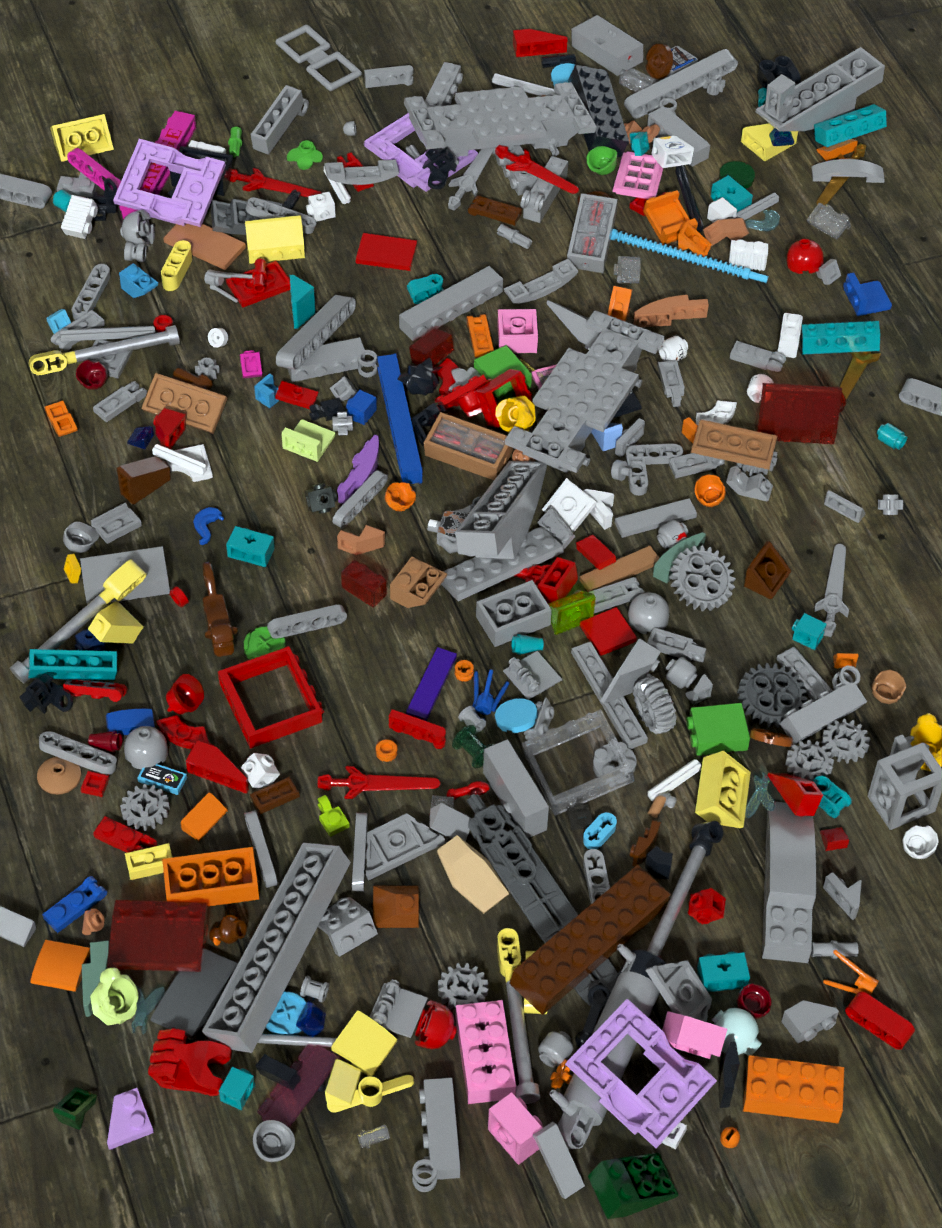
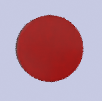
M167 315L157 316L153 322L158 333L166 331V327L173 326L172 318Z
M175 586L170 590L171 598L179 607H184L189 603L188 598L179 587Z

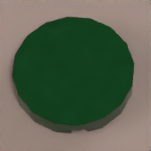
M732 161L720 168V180L729 175L745 189L751 187L754 182L755 172L749 164Z

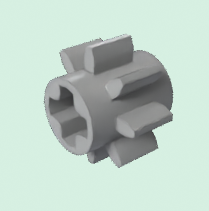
M722 77L704 85L703 88H707V93L710 95H717L719 92H723L725 80H721Z
M203 358L198 360V366H195V373L198 376L203 374L212 381L217 378L216 373H220L219 365H216V360Z
M347 411L337 412V416H332L333 431H338V435H348V431L353 430L352 416H347Z
M883 495V500H878V509L883 510V515H898V510H903V500H898V495Z

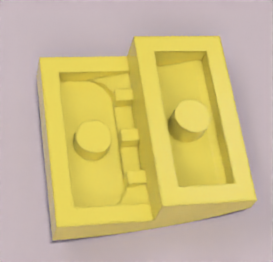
M357 1010L331 1048L332 1051L349 1060L352 1066L361 1069L362 1073L367 1076H373L397 1043V1039L376 1021Z

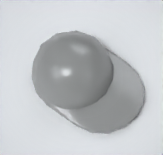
M73 522L65 529L63 542L70 551L82 553L89 550L100 535L96 532V529L85 523Z

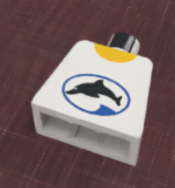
M658 135L653 139L652 156L662 168L691 164L694 147L677 136L662 137Z

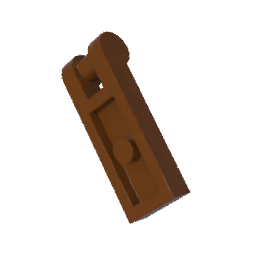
M476 196L473 204L468 208V213L472 216L478 214L515 226L522 214V208L482 196Z

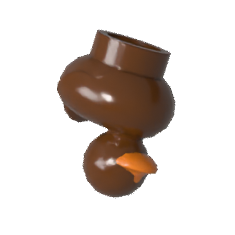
M227 915L223 917L220 928L215 927L210 930L209 939L216 946L220 945L221 941L226 944H233L238 939L245 937L247 932L246 923L243 920H239L235 915Z

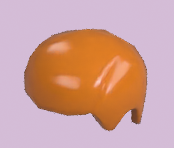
M708 474L701 476L696 481L695 495L703 506L714 507L725 499V486L718 476Z

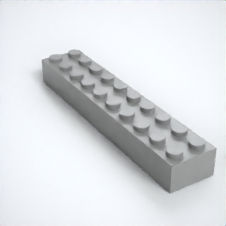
M303 843L202 1030L210 1041L226 1045L231 1050L253 1052L351 863L339 846Z

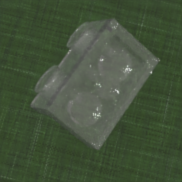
M634 68L628 71L625 69L620 71L619 84L635 92H639L659 82Z
M820 202L807 219L809 224L838 240L846 228L850 229L851 227L847 215L844 213L839 214L830 205H823Z

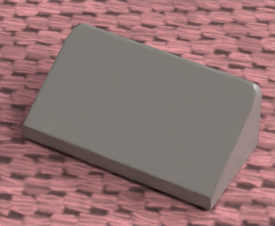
M830 490L827 491L824 505L857 523L865 516L863 508Z
M443 803L430 809L431 829L451 839L458 835L466 841L470 831L468 823L472 818Z
M0 906V937L25 947L36 930L35 922Z

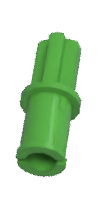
M239 127L231 128V136L228 140L229 155H233V158L239 156L240 147L242 146V130Z

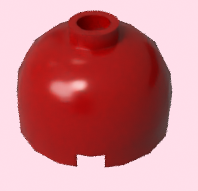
M801 239L793 243L788 249L787 267L792 272L803 274V271H809V274L819 271L824 261L822 248L818 243L809 239Z
M430 1000L426 1004L430 1008L428 1011H422L418 1021L415 1036L420 1035L419 1041H415V1044L433 1050L446 1045L449 1039L453 1040L457 1026H454V1016L445 1005Z

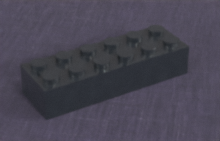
M575 65L568 83L571 82L596 125L595 133L584 134L588 151L590 152L599 146H605L616 150L617 157H621L629 143V139L608 72L603 69Z

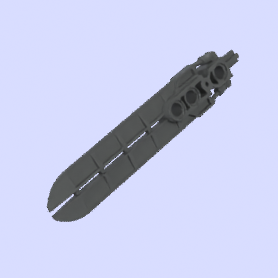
M472 794L471 798L467 799V802L474 811L475 816L469 820L468 828L471 830L473 837L477 838L482 854L489 860L545 944L576 918L578 914L532 848V844L522 829L511 821V817L504 810L503 806H495L493 804L487 808L478 794ZM489 821L493 822L494 824L488 825L485 822ZM508 823L513 828V831L507 832L504 830L505 824ZM509 856H515L517 859H510ZM521 873H526V874H528L529 876L523 877V876H521L520 874H521ZM532 887L535 888L541 899L538 897V895L535 893ZM544 904L548 907V909L550 910V912L552 913V915L554 916V918H555L556 921L558 922L559 926L556 924V922L554 921V919L552 918V916L550 915V913L548 912V910L546 909V907L544 906ZM606 959L592 972L596 980L589 974L574 987L578 995L589 1006L591 1005L588 1002L587 996L593 986L604 985L611 992L616 983L618 973L609 959ZM596 990L593 993V998L596 1002L602 1003L606 1000L601 990Z

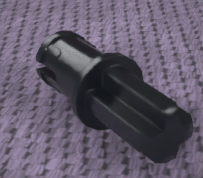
M556 54V56L541 57L542 68L556 67L565 63L575 64L576 56L575 54L561 56Z

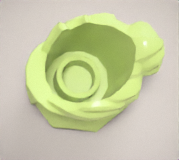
M114 967L105 969L100 975V983L90 996L93 1014L106 1025H120L126 1020L131 1019L136 1013V1003L139 997L138 990L128 975H120V971Z

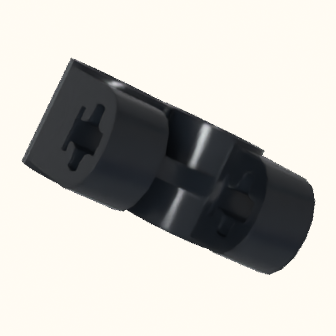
M779 56L775 59V62L772 60H762L759 63L757 80L763 88H767V85L781 74L795 82V86L801 83L799 71L787 56Z

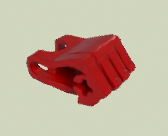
M175 1028L160 1030L157 1036L158 1041H155L153 1045L154 1052L150 1056L149 1076L162 1088L218 1096L223 1081L221 1078L213 1076L207 1065L211 1063L226 1064L232 1057L231 1048L213 1041H197L185 1044L187 1039L185 1030Z

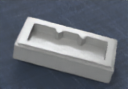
M639 418L629 429L623 431L622 436L616 441L615 454L617 456H623L627 448L634 445L644 435V420Z
M549 508L537 522L563 546V550L575 538L573 532L553 508Z

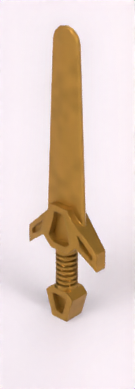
M861 143L857 145L851 158H844L840 153L838 159L858 160L860 157H864L866 145ZM833 176L818 198L817 205L820 207L826 206L849 177Z
M870 351L850 352L853 358L837 391L840 397L836 394L839 401L836 405L841 406L845 403L869 363L878 361L881 353L871 354Z

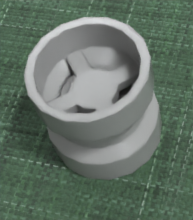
M126 242L124 249L125 260L132 261L135 259L138 262H145L146 244L139 243L134 245L132 242Z

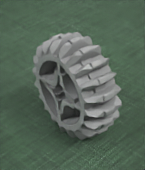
M654 676L643 678L635 683L633 687L634 701L646 727H649V730L655 734L665 733L674 728L677 719L676 710L664 684Z

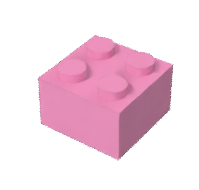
M536 309L498 310V347L501 348L507 345L513 353H537Z
M667 1011L662 1031L665 1033L668 1043L672 1048L710 1059L711 1055L720 1057L727 1028Z
M511 1092L489 1109L488 1130L518 1165L539 1150L533 1134L541 1130L543 1124L536 1115L532 1116L529 1113L525 1102L520 1097L516 1098Z

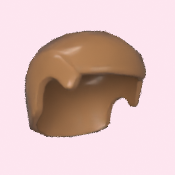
M890 669L881 671L872 684L874 697L881 703L889 705L898 702L906 689L903 676Z

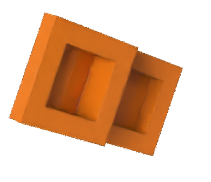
M64 401L45 407V412L58 437L78 431Z

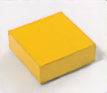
M75 554L67 555L64 565V571L71 584L78 583L81 567Z

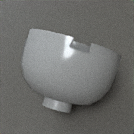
M138 210L129 213L124 218L120 232L126 242H132L134 245L142 243L146 244V247L150 246L149 243L153 244L155 237L154 226L149 223L148 219H151L148 212Z
M646 592L638 595L629 606V624L634 630L642 634L652 632L654 627L664 630L668 625L670 613L667 602L656 593Z
M140 726L133 729L124 742L125 759L137 769L152 767L161 761L163 763L168 756L166 738L161 731L151 726Z

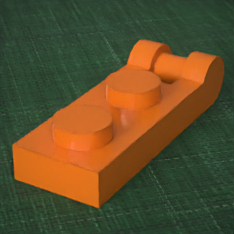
M486 314L480 315V317L467 316V327L470 333L474 357H482L494 351Z

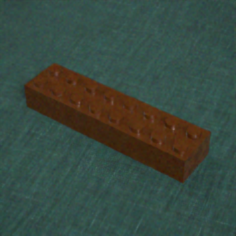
M639 865L635 866L514 969L509 984L542 1015L545 1014L616 952L619 944L624 945L663 911L671 894Z

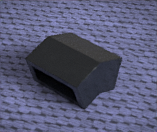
M656 846L647 854L645 869L655 878L669 880L673 853L663 852Z

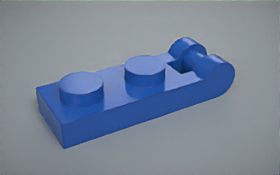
M89 876L82 885L43 913V919L59 933L84 914L85 911L101 901L107 895V890L103 886H98L97 880L93 876ZM91 891L93 894L88 897L86 894Z

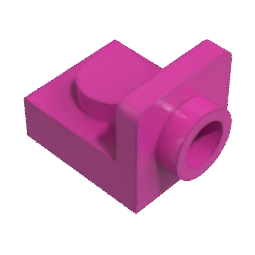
M250 350L240 354L243 378L262 377L259 352L255 353V351Z

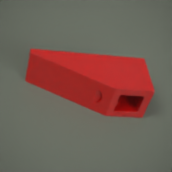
M768 773L767 776L794 815L800 817L815 815L823 794L814 781L787 773Z

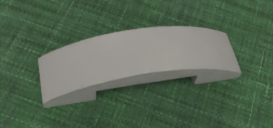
M838 159L822 162L811 167L813 181L830 182L831 176L866 177V182L884 183L883 168L868 161Z
M378 160L377 166L346 168L343 167L342 162L324 163L327 178L343 184H373L399 175L396 160Z
M566 259L552 266V272L524 285L519 281L504 288V292L513 303L530 302L556 291L569 282L578 273V270L569 259Z

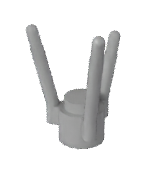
M209 269L205 274V283L210 285V289L237 303L238 299L218 286L223 284L224 278H253L252 275L226 273Z

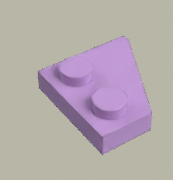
M137 1088L114 1096L107 1140L109 1150L154 1133Z

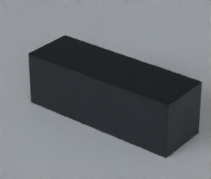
M265 1054L255 1065L261 1075L292 1091L301 1081L297 1070Z

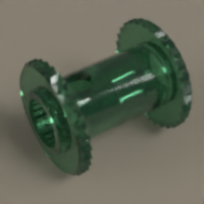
M468 725L456 734L452 747L457 750L463 748L473 757L471 764L473 768H481L484 763V749L494 744L485 746L475 736L476 727Z

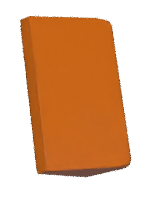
M849 139L829 147L823 146L818 148L817 152L825 161H830L838 158L840 153L845 155L853 152L858 141Z
M209 792L181 820V828L199 842L228 811Z

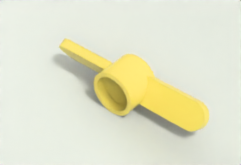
M405 1075L381 1083L376 1077H365L360 1081L358 1089L355 1091L351 1106L327 1105V1108L331 1112H339L360 1104L368 1107L376 1106L381 1102L384 1095L411 1087L414 1084V1078L411 1075ZM367 1087H374L379 1090L374 1096H366L362 1093Z

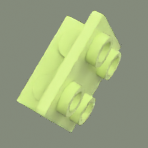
M300 420L294 430L285 427L282 432L283 449L318 462L334 439L335 432L308 421Z

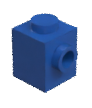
M359 390L353 398L348 400L346 408L348 416H352V421L363 425L367 423L377 410L375 396Z

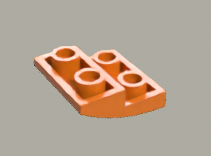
M45 940L32 973L31 983L76 992L82 980V964H86L90 956V948Z

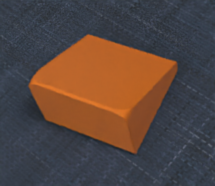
M835 654L833 656L834 668H843L845 666L856 668L858 654Z

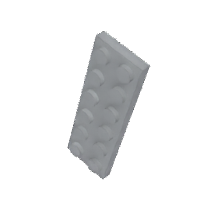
M541 526L527 533L515 559L474 557L445 570L444 572L447 573V577L441 585L457 601H460L520 573L524 568L538 565L563 553V546Z

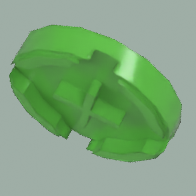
M267 627L256 628L251 634L249 632L244 640V653L249 660L286 647L285 638H272Z

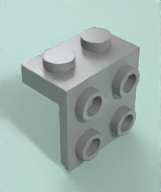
M351 897L342 898L336 904L327 908L318 925L329 936L334 952L339 957L378 934L370 912Z

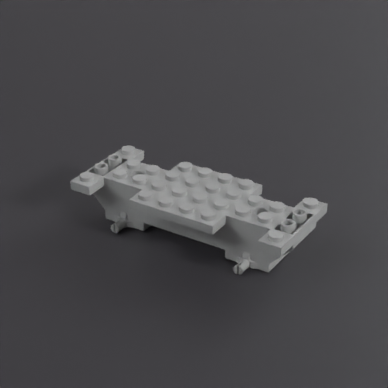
M571 82L555 84L554 91L557 95L528 98L523 87L455 93L457 104L448 106L427 107L422 96L404 99L409 119L426 149L442 148L444 150L448 148L456 157L455 163L457 165L459 164L457 157L468 156L469 150L494 148L499 145L532 144L534 149H549L553 156H557L559 154L557 147L567 146L568 140L575 134L595 133L596 131L594 121Z
M595 310L586 322V328L598 332L600 335L587 354L571 348L567 349L533 398V404L547 410V412L532 433L514 426L505 439V445L523 452V455L531 457L538 462L546 463L548 466L566 473L569 470L577 473L582 464L588 466L590 458H587L586 454L581 452L585 447V440L593 428L604 432L633 387L640 388L642 380L639 379V374L634 372L637 369V362L643 349L656 354L664 342V336Z

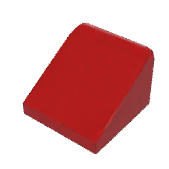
M842 827L820 831L826 851L848 847L849 838Z

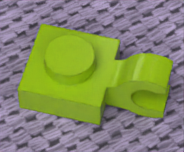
M326 795L318 798V807L323 813L319 816V820L330 837L349 828V822L339 806L332 809Z

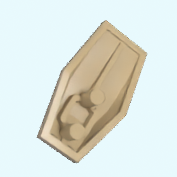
M458 835L437 850V854L452 887L483 914L509 895L489 860Z

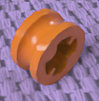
M468 660L457 662L455 665V677L464 682L471 680L474 674L473 664ZM462 669H467L466 673H462Z

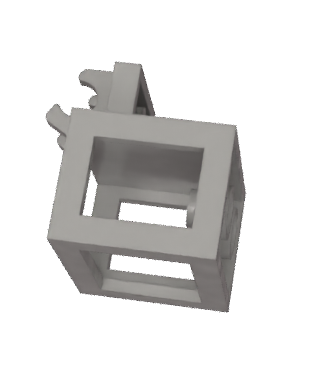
M902 734L895 737L890 756L877 761L868 792V798L889 830L935 812L942 793V768L929 751V745L923 742L913 747L911 746V742L914 740L913 736L905 738ZM925 762L933 774L916 780L917 772ZM933 787L929 799L923 790ZM914 794L922 807L902 815L907 797Z

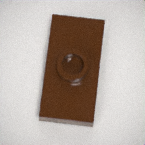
M290 777L250 794V798L259 814H263L300 797Z

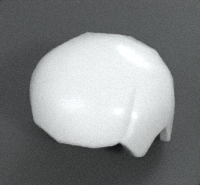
M915 825L905 832L902 843L904 851L912 858L926 859L935 852L939 840L937 833L932 827Z

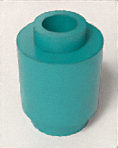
M60 190L54 194L53 204L67 212L72 195L65 190Z
M890 423L882 424L877 431L878 440L893 449L900 450L908 438L903 431Z

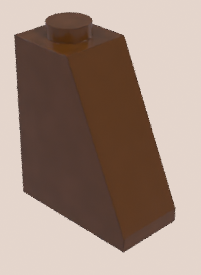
M157 456L117 467L120 493L132 505L171 480L168 463L160 460Z

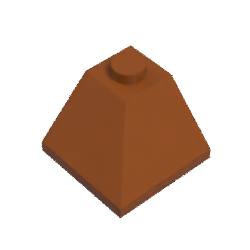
M373 886V923L375 928H419V886Z

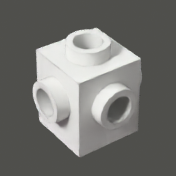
M330 192L308 197L307 213L316 222L335 217V203Z
M253 753L241 767L248 782L255 788H265L271 785L280 775L274 765V760L267 754Z

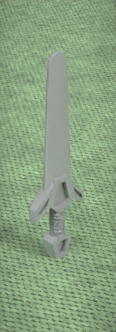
M495 147L481 149L464 175L451 180L449 187L459 186V189L455 196L450 197L449 209L455 211L461 205L460 200L465 192L472 191L473 195L476 196L478 190L475 183Z
M837 544L834 547L825 597L815 604L814 612L821 609L827 612L826 621L824 622L827 624L824 636L832 637L837 624L834 622L835 614L841 612L848 618L849 613L848 607L842 601L846 547L843 544Z

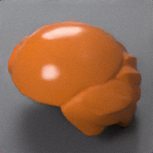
M405 482L392 483L385 493L386 503L395 511L409 509L416 498L415 491L412 490L409 483Z

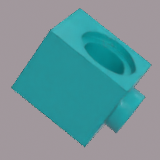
M804 613L800 620L796 619L793 624L792 630L794 634L792 640L815 650L824 637L827 624Z
M232 1067L219 1089L220 1101L242 1110L255 1087L254 1076L246 1069Z

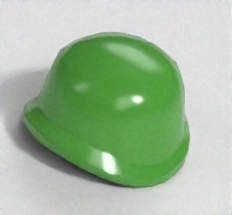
M605 146L592 149L587 155L589 169L599 175H607L613 172L617 165L616 150Z

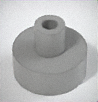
M616 460L611 468L613 479L623 481L626 476L632 474V469L628 468L626 461Z

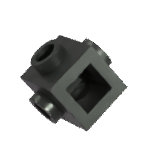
M325 483L313 485V489L304 491L309 511H319V514L331 511L330 508L336 507L334 502L337 501L336 492L330 486H325Z

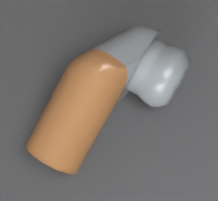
M670 793L657 796L648 814L657 818L663 807L673 808L677 802L676 797L671 796Z

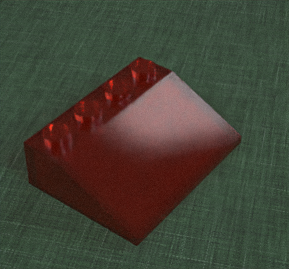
M762 383L756 417V431L778 436L777 441L834 444L837 434L842 388Z
M115 900L107 967L129 970L201 972L208 929L207 903Z

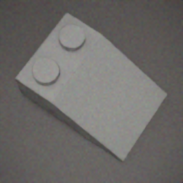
M639 638L600 702L604 704L633 693L635 683L643 678L652 676L649 674V671L654 672L660 663L657 658L661 651Z

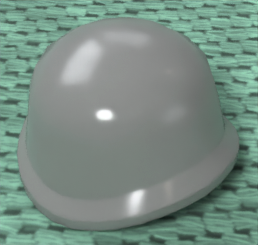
M267 1120L256 1127L253 1134V1146L257 1155L264 1161L278 1162L288 1157L293 1151L295 1137L285 1124L275 1120Z

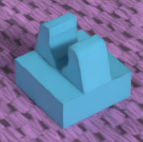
M60 309L46 318L53 334L71 323L65 309Z

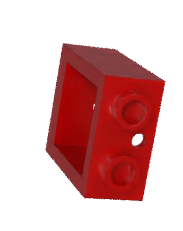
M509 369L474 391L488 426L500 427L499 421L496 418L497 404L492 392L509 381L516 397L526 396L533 403L532 394L526 386V379L521 371Z

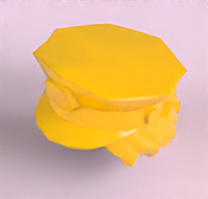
M526 396L502 400L496 407V418L499 421L500 427L507 432H510L514 426L528 431L536 420L535 405Z
M927 713L917 719V725L911 729L910 736L914 737L911 746L913 747L923 742L929 745V751L940 767H942V725L937 723L934 715ZM924 762L921 769L931 771Z

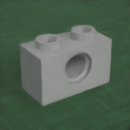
M781 74L767 85L765 112L780 120L792 110L795 82Z

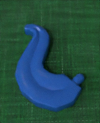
M208 507L195 515L193 524L195 530L202 537L199 540L200 545L207 544L211 539L207 524L215 522L217 519L224 520V517L221 516L222 512L217 508Z

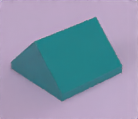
M290 275L294 329H298L315 314L314 287L295 275Z

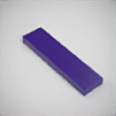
M437 647L406 711L407 715L427 721L456 661L457 653Z

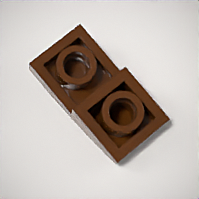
M652 820L651 827H646L644 837L639 836L637 845L632 844L630 857L633 858V867L640 865L647 858V854L654 848L661 822Z

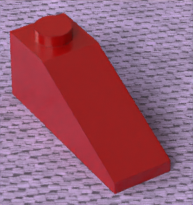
M533 29L513 30V47L516 57L567 53L568 39L566 36Z
M196 741L186 759L187 772L247 794L249 791L248 780L240 770L213 744Z

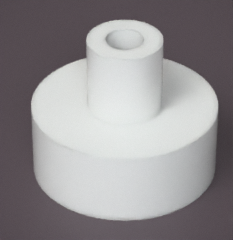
M223 328L211 329L208 333V341L213 347H223L228 341V334Z

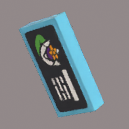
M156 764L152 767L142 768L137 779L140 783L149 786L155 785V788L179 795L187 779V774Z

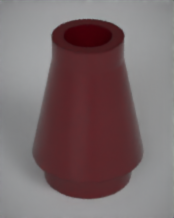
M116 731L90 734L88 739L89 746L111 752L120 750L123 742L122 734Z

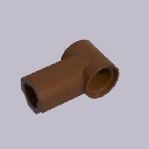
M177 368L172 376L173 379L206 390H210L213 386L207 376L203 374L196 376L182 368Z

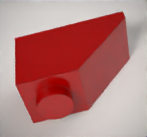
M163 408L159 415L155 416V434L162 446L171 449L185 431L186 414Z

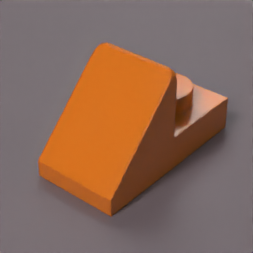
M685 221L678 234V250L681 248L684 251L689 248L694 254L697 253V256L702 254V257L707 256L712 244Z
M613 286L607 315L626 322L630 311L629 305L633 290Z

